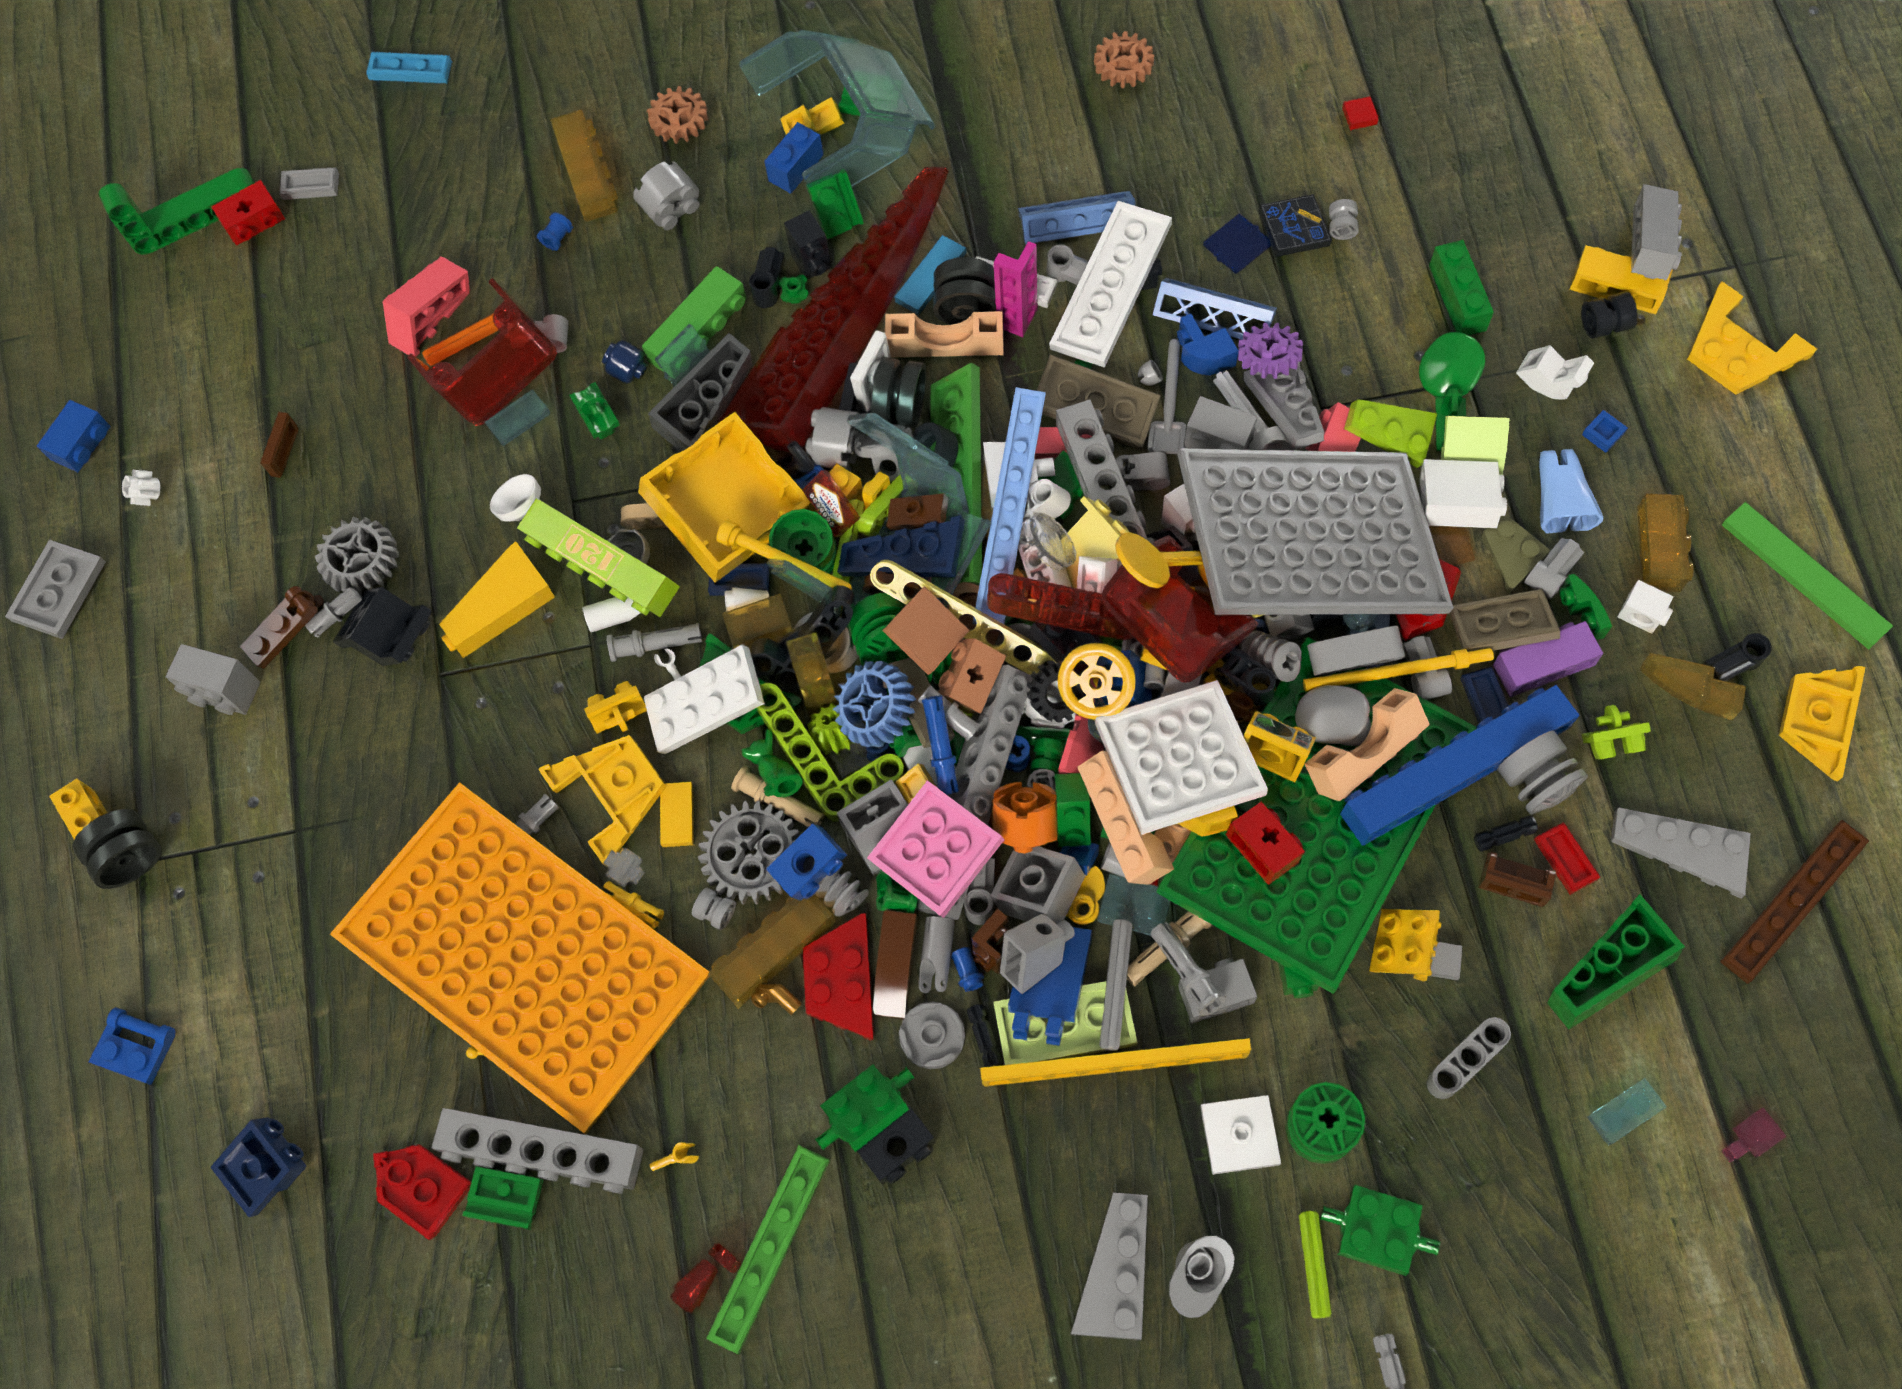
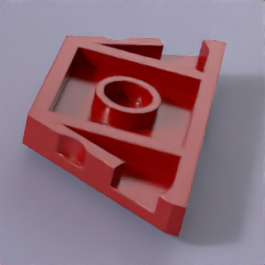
M863 913L803 947L805 1011L808 1016L829 1022L840 1029L849 1030L863 1036L867 1040H874L867 915Z

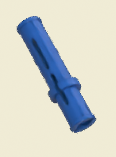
M942 695L930 696L928 699H922L933 757L930 759L931 767L935 768L938 789L946 795L953 794V792H959L954 767L956 756L952 755L943 697Z

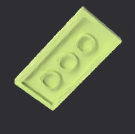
M1106 981L1082 985L1075 1023L1064 1022L1060 1046L1046 1044L1047 1036L1045 1032L1048 1018L1032 1016L1027 1040L1013 1038L1014 1030H1012L1015 1013H1010L1008 1010L1009 999L993 1002L1005 1065L1066 1059L1108 1051L1100 1048ZM1126 989L1119 1049L1137 1046L1138 1043Z

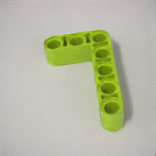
M772 683L760 685L763 697L774 695L777 701L772 706L761 705L757 707L758 713L769 730L772 731V735L796 772L802 776L803 783L829 820L839 821L836 813L838 811H832L827 807L831 799H842L845 803L843 808L866 795L859 794L854 790L858 782H868L872 787L869 791L871 792L891 779L895 784L903 776L904 765L902 760L897 755L885 754L844 780L839 781L781 690ZM789 720L794 726L789 732H781L777 729L778 724L781 721ZM800 746H806L811 752L806 758L802 759L795 757V749ZM890 764L898 769V773L893 777H886L881 773V769L885 765ZM816 772H823L828 776L826 782L821 785L813 784L810 778Z

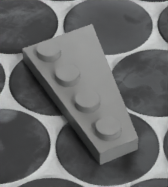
M1617 808L1614 811L1611 842L1649 859L1655 858L1669 864L1670 868L1679 872L1685 871L1701 878L1700 881L1713 887L1715 885L1722 887L1738 898L1745 896L1751 833L1623 808Z
M1113 1193L1071 1335L1142 1340L1148 1195Z

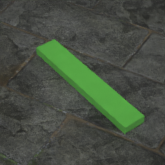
M1744 502L1723 522L1722 526L1868 650L1893 627L1884 617L1748 503Z
M800 1145L798 1146L706 1339L739 1355L829 1165L830 1160Z

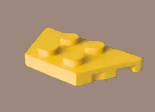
M1855 666L1852 670L1837 672L1836 669L1822 671L1819 674L1811 672L1795 674L1790 681L1779 736L1835 781L1843 778L1866 668L1863 666Z

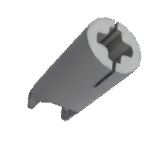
M942 917L926 918L919 976V989L922 993L930 991L932 977L935 972L936 990L943 992L947 988L955 921Z

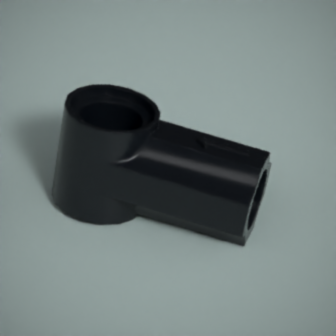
M766 247V249L760 251L755 272L749 278L753 301L760 308H770L778 301L777 289L785 262V255L773 247Z
M1760 633L1749 634L1738 644L1706 660L1702 664L1705 675L1711 683L1719 687L1748 670L1757 669L1770 655L1772 645L1770 640ZM1746 648L1754 649L1758 656L1751 655Z

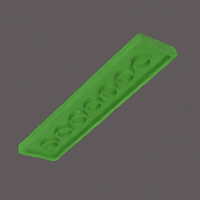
M973 363L931 384V422L949 429L955 433L958 440L956 461L951 471L943 479L936 483H931V495L944 493L949 498L945 522L951 521V517L959 515L965 520L956 577H932V584L946 592L954 585L962 582L979 585L982 574L980 367ZM936 441L931 446V457L935 450ZM937 598L939 601L945 600L943 598Z

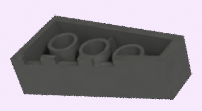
M728 333L648 413L651 427L680 452L692 446L702 434L720 422L752 368L751 351Z

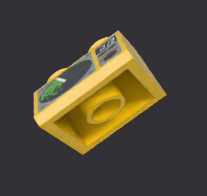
M1255 711L1244 733L1245 741L1257 766L1292 782H1296L1316 739L1302 728L1288 726L1279 722L1271 714H1262Z

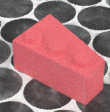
M441 256L415 277L409 279L394 293L388 295L383 300L388 343L415 359L420 353V350L417 348L427 336L432 339L437 333L434 327L443 317L448 319L470 293L468 271Z

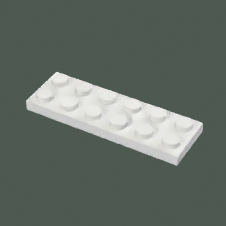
M1121 201L1117 202L1049 343L1050 350L1105 367L1172 225V217Z

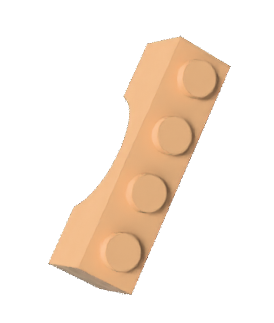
M973 312L965 321L953 325L927 323L921 320L915 313L885 314V334L891 358L1003 355V312Z
M1394 688L1372 707L1373 720L1371 729L1366 739L1357 748L1346 751L1326 745L1305 763L1319 795L1339 802L1348 797L1356 787L1373 776L1377 769L1388 760L1394 758L1397 752L1410 741L1416 739L1430 725L1417 694Z
M1101 751L1079 765L1077 768L1127 882L1149 885L1174 870L1162 841L1151 832L1141 835L1108 752Z

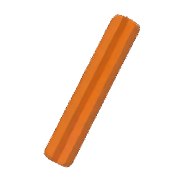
M493 313L423 350L422 354L426 362L433 366L502 329L503 324L498 315Z

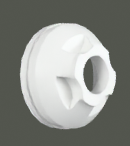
M529 474L515 476L502 484L494 493L490 502V510L501 521H520L535 499L540 500L541 487L537 480Z

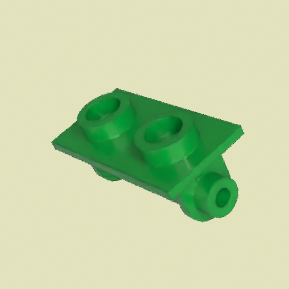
M1449 389L1444 397L1435 398V413H1437L1436 451H1441V447H1444L1446 416L1466 417V398H1462V394L1459 393L1458 389Z

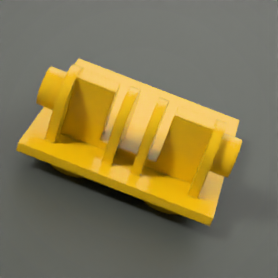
M1382 909L1369 972L1414 974V979L1427 981L1428 976L1432 975L1431 957L1436 955V951L1433 948L1438 945L1436 939L1438 929L1442 925L1439 922L1440 911Z

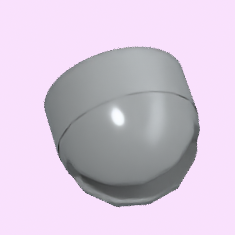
M1153 360L1144 363L1138 370V377L1142 378L1140 382L1145 386H1152L1163 380L1161 371Z

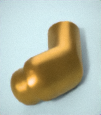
M761 984L756 987L755 992L751 996L752 1003L758 1008H764L767 1003H778L790 1015L802 1004L781 984Z

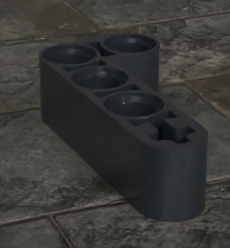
M835 586L830 589L788 648L769 638L757 639L752 644L750 651L757 677L767 683L776 685L781 691L786 693H792L800 689L851 621L855 604L853 591L846 586ZM824 626L827 627L828 630H821L817 627ZM801 649H808L812 652L806 653L803 652ZM758 656H765L769 659H761ZM786 671H791V672H793V673H795V674H794V675H790V674H787V673H785V672H786Z

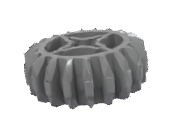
M353 516L351 523L348 524L346 521L341 520V527L331 526L332 533L330 535H322L325 543L317 545V550L320 553L315 555L316 562L319 564L316 567L323 576L322 579L335 591L340 592L342 590L344 592L347 588L351 587L362 595L364 589H374L373 586L376 584L384 586L382 580L384 577L392 578V573L389 569L397 568V562L395 561V558L399 557V552L396 549L397 542L391 536L392 534L388 528L383 527L380 522L376 520L371 522L366 517L360 522L358 518ZM371 540L377 542V552H372ZM338 560L343 561V566L345 567L343 572L337 569Z

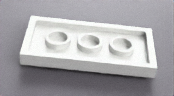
M744 645L736 647L644 696L657 752L667 754L764 704L750 649Z

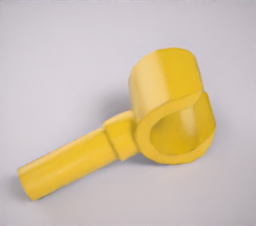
M677 1143L671 1154L650 1163L651 1170L655 1171L676 1162L686 1164L697 1162L699 1156H687L688 1149L696 1144Z

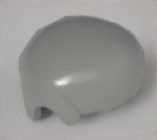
M619 529L615 535L608 539V542L647 564L650 558V546L644 535L636 529Z

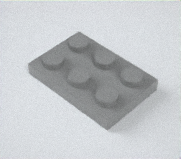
M49 540L5 617L14 623L63 639L106 561L100 556Z

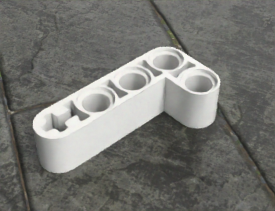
M1041 479L1031 485L1028 490L1018 550L1033 593L1055 605H1061L1069 599L1072 586L1050 522L1068 509L1071 498L1069 492L1048 479Z

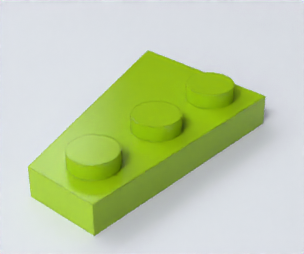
M1358 399L1350 405L1344 429L1386 452L1407 453L1410 465L1418 468L1422 466L1423 460L1426 459L1437 413Z

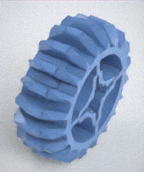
M866 661L864 666H855V674L845 673L847 682L846 684H839L842 689L841 694L834 696L839 701V705L834 707L833 710L840 714L835 720L838 725L842 726L840 732L848 736V739L852 742L860 743L861 746L883 747L884 743H894V735H904L902 726L911 725L907 717L909 714L915 713L910 704L917 700L914 695L910 694L914 687L911 683L907 682L909 677L905 673L900 672L897 666L888 665V663L883 661H876V663ZM883 681L888 688L889 695L886 693V688L883 687ZM860 713H862V718H863V720H864L865 723H866V727H865V725H864L863 722H862Z

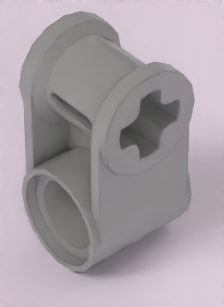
M1154 451L1145 454L1121 455L1116 458V460L1120 459L1122 465L1126 462V465L1123 466L1126 474L1122 478L1124 483L1128 481L1126 486L1130 485L1133 491H1156L1170 485L1167 457L1164 452Z

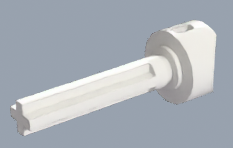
M1225 371L1223 374L1221 372L1216 374L1217 378L1213 382L1229 405L1235 409L1257 416L1253 435L1254 439L1249 445V450L1295 451L1294 446L1278 426L1267 427L1228 371Z

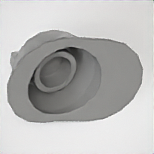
M1204 1236L1186 1244L1180 1249L1176 1257V1269L1169 1283V1296L1173 1307L1179 1314L1188 1318L1200 1317L1207 1313L1214 1305L1234 1269L1233 1251L1224 1239L1218 1236Z

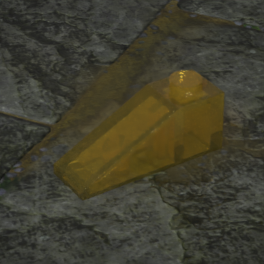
M817 633L786 641L809 717L812 714L819 713L820 707L828 708L832 702L837 706L838 702L834 697L835 692Z

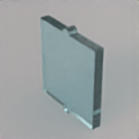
M688 324L655 358V361L665 373L664 378L670 380L674 387L710 352L705 345L706 340L700 338L692 325Z

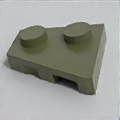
M1507 514L1500 516L1497 528H1487L1481 536L1486 549L1492 554V562L1496 570H1500L1506 583L1504 587L1509 594L1528 577L1540 560L1544 561L1551 551Z

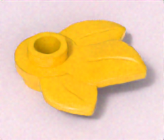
M1097 866L1092 867L1088 875H1085L1066 915L1077 925H1089L1099 915L1098 901L1105 893V880ZM1081 905L1089 906L1087 914L1080 915L1078 913Z

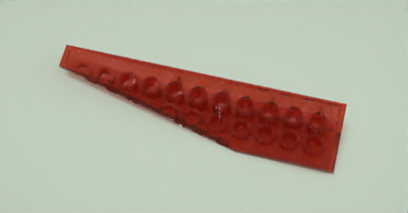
M924 167L902 192L904 198L891 204L886 209V218L879 225L873 224L866 232L869 237L862 244L857 242L827 275L829 281L820 287H816L810 294L812 300L804 309L798 307L791 315L793 321L787 328L780 327L718 423L735 412L759 441L766 446L779 451L790 452L787 449V445L794 440L801 447L805 445L814 430V427L811 425L813 410H820L822 407L827 408L833 400L838 389L846 379L849 363H855L902 282L939 199L949 172L946 167Z

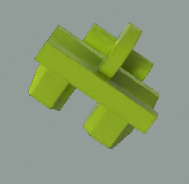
M1614 704L1608 705L1604 709V716L1596 717L1597 726L1607 725L1608 729L1583 733V743H1590L1595 759L1615 757L1613 739L1622 738L1625 754L1645 751L1644 733L1651 732L1649 722L1622 726V722L1630 720V713L1628 711L1619 712Z

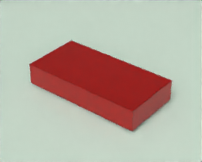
M1564 822L1535 837V843L1552 869L1556 871V875L1570 895L1601 878Z

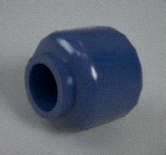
M624 340L616 344L612 342L602 359V363L605 364L606 373L626 384L631 383L635 378L640 380L648 364L644 363V351Z

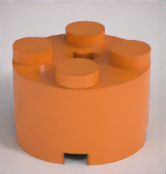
M1014 782L1003 785L994 792V799H992L993 830L1005 839L1002 843L1014 847L1015 852L1029 853L1033 850V847L1054 842L1058 838L1056 792L1045 784L1032 782L1033 787H1022V782Z

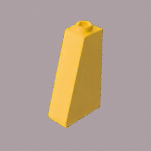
M517 542L508 547L439 624L446 633L441 638L451 652L457 649L461 656L465 658L555 598L548 584Z

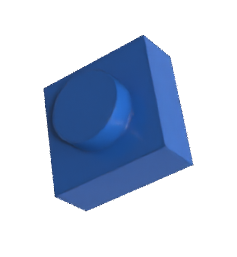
M1603 410L1587 426L1582 436L1607 453L1625 434L1628 427Z
M1090 843V845L1076 847L1063 846L1060 853L1075 857L1083 873L1088 875L1099 854V845Z

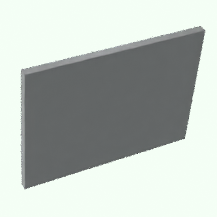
M1181 448L1177 454L1215 615L1449 614L1454 608L1407 453Z

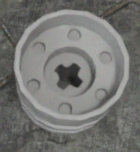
M1553 730L1536 737L1516 750L1497 768L1510 787L1523 784L1524 782L1527 784L1519 793L1518 799L1523 802L1534 797L1525 807L1531 815L1558 805L1571 796L1588 777L1584 769L1570 773L1578 764L1575 758L1561 763L1558 761L1568 748Z

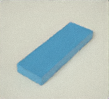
M371 52L366 75L369 80L447 83L452 60L449 55Z
M942 235L895 295V302L919 315L935 293L933 272L937 266L946 260L964 257L966 247Z

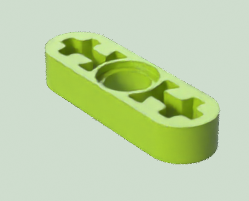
M906 471L902 472L863 512L858 522V531L868 537L880 535L887 525L890 499L916 496L920 488V479Z

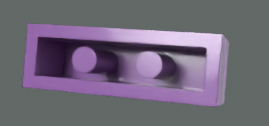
M1585 621L1577 625L1571 622L1559 627L1560 639L1501 649L1493 667L1509 697L1595 666L1602 657L1603 652L1587 622Z

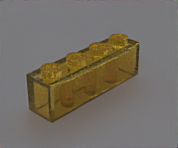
M582 109L550 119L585 222L616 213L617 210L613 201L618 200V196L613 183L607 184L606 179L611 178L606 161L600 163L599 158L604 155L599 141L592 140V136L596 135L592 120H585Z
M815 894L808 899L803 898L802 900L789 896L785 902L787 905L776 913L774 911L767 915L761 922L762 926L755 933H748L743 936L736 944L737 948L730 955H723L712 964V970L708 975L737 1009L751 998L758 986L771 981L803 952V947L817 940L836 923L833 914Z

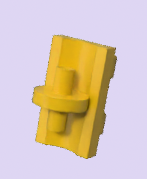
M628 681L616 685L614 689L616 694L605 699L603 694H596L588 698V707L584 708L597 734L617 725L620 726L622 732L628 731L626 721L647 711L636 685L632 687Z

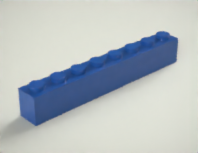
M1557 685L1546 691L1540 688L1527 697L1528 701L1519 705L1518 702L1509 705L1498 718L1493 719L1490 716L1476 726V730L1469 734L1467 731L1459 733L1451 739L1450 745L1444 748L1440 745L1432 748L1424 755L1425 759L1417 763L1414 760L1407 762L1399 768V773L1391 778L1388 775L1382 776L1366 792L1363 793L1362 790L1355 791L1345 799L1346 805L1340 815L1361 845L1364 846L1496 771L1506 758L1536 737L1552 730L1559 735L1570 729L1580 716Z

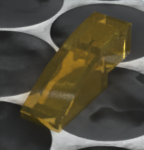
M1650 653L1641 664L1640 670L1655 684L1694 708L1729 720H1733L1743 709L1746 686L1713 679L1715 667Z

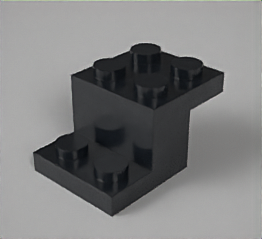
M383 587L363 591L361 595L362 600L354 606L333 643L341 648L352 647L382 666L400 664L402 661L406 662L415 650L413 643L417 636H422L431 623L428 618L432 610L423 604L411 606Z

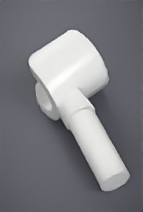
M665 649L669 655V660L665 664L655 654L654 660L657 665L666 667L674 680L681 677L674 664L675 654L672 650Z

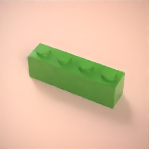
M716 266L642 345L647 361L671 378L684 371L695 354L707 346L708 340L717 331L724 328L730 316L743 307L747 299L743 283Z

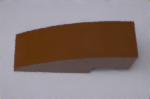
M883 911L874 987L873 1016L905 1019L918 923L916 914Z

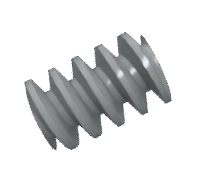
M1255 630L1250 632L1238 646L1239 649L1245 651L1252 659L1270 669L1276 679L1290 682L1295 680L1300 672L1301 650L1295 642Z
M813 856L808 857L804 862L803 868L806 873L810 872L814 867L815 861ZM842 867L835 874L827 875L818 883L820 887L815 893L818 898H824L826 907H833L832 912L835 916H842L854 910L864 901L869 893L867 889L857 893V889L861 884L860 881L856 880L849 884L848 880L852 873L847 871L840 875L839 872Z

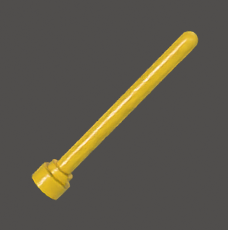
M727 519L718 530L717 542L725 546L731 547L733 545L736 547L740 545L831 589L835 586H846L852 590L850 583L745 535L737 523Z

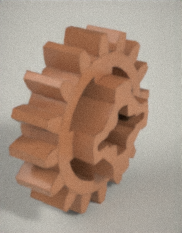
M1127 31L1123 32L1122 37H1118L1116 33H1113L1112 40L1104 37L1103 45H1097V50L1094 54L1096 74L1101 73L1102 81L1110 79V86L1112 87L1116 82L1120 83L1121 88H1124L1126 83H1130L1132 87H1135L1137 79L1144 82L1145 75H1151L1152 66L1154 65L1153 47L1147 46L1146 38L1139 41L1137 33L1132 37H1128ZM1108 56L1110 57L1109 62L1106 61Z
M678 86L676 92H672L669 87L667 88L666 95L660 92L657 93L658 101H650L652 108L647 109L650 127L654 129L657 137L662 135L665 142L670 137L673 138L674 143H678L679 138H683L688 142L689 135L692 134L698 137L697 129L704 130L706 128L704 121L708 120L705 100L702 101L699 93L693 95L692 88L682 92L681 86Z

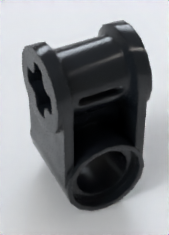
M1233 648L1229 653L1230 657L1221 668L1217 667L1213 672L1215 678L1228 689L1248 695L1256 706L1268 704L1274 696L1276 682L1274 673L1252 659L1245 651ZM1256 683H1263L1268 688L1265 690L1255 689L1253 685Z

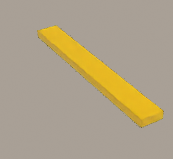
M1250 1038L983 1067L980 1068L982 1085L986 1087L1242 1059L1249 1056L1251 1045Z

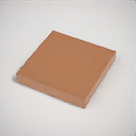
M924 586L882 631L929 675L970 630Z

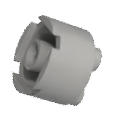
M672 161V165H668L666 162L659 163L646 172L640 180L643 183L640 190L635 188L633 194L634 200L657 226L663 227L665 230L672 229L677 224L679 217L685 213H694L700 205L697 200L699 196L698 186L674 161Z
M822 407L820 410H813L811 425L814 427L813 437L807 440L806 454L811 456L814 465L833 469L836 464H839L848 471H852L849 463L855 464L858 456L855 451L854 440L861 434L860 431H856V423H861L860 413Z

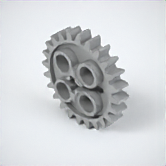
M744 801L740 811L732 804L730 815L720 811L719 814L722 820L719 823L714 820L709 821L714 830L712 832L703 831V835L708 842L699 843L700 849L707 852L698 856V859L701 863L707 864L701 868L703 875H710L707 879L710 886L718 884L716 892L722 895L727 891V898L734 900L739 895L740 902L744 905L748 896H751L755 904H758L759 896L764 894L768 901L771 900L770 891L775 890L777 893L782 894L783 891L780 884L771 876L766 868L800 836L798 829L791 830L794 826L793 820L790 818L783 821L785 818L783 810L778 811L774 815L772 804H769L765 810H762L760 801L755 803L753 809H750L747 802ZM745 827H756V830L752 835H741V832ZM765 831H770L769 834L763 837ZM770 845H781L779 852L776 854H766V849ZM748 849L750 851L756 850L757 852L754 856L752 854H745ZM728 850L736 851V855L732 860H721L724 852ZM739 868V871L733 875L732 871ZM758 868L761 870L760 875L756 879L748 880L745 878L750 869Z

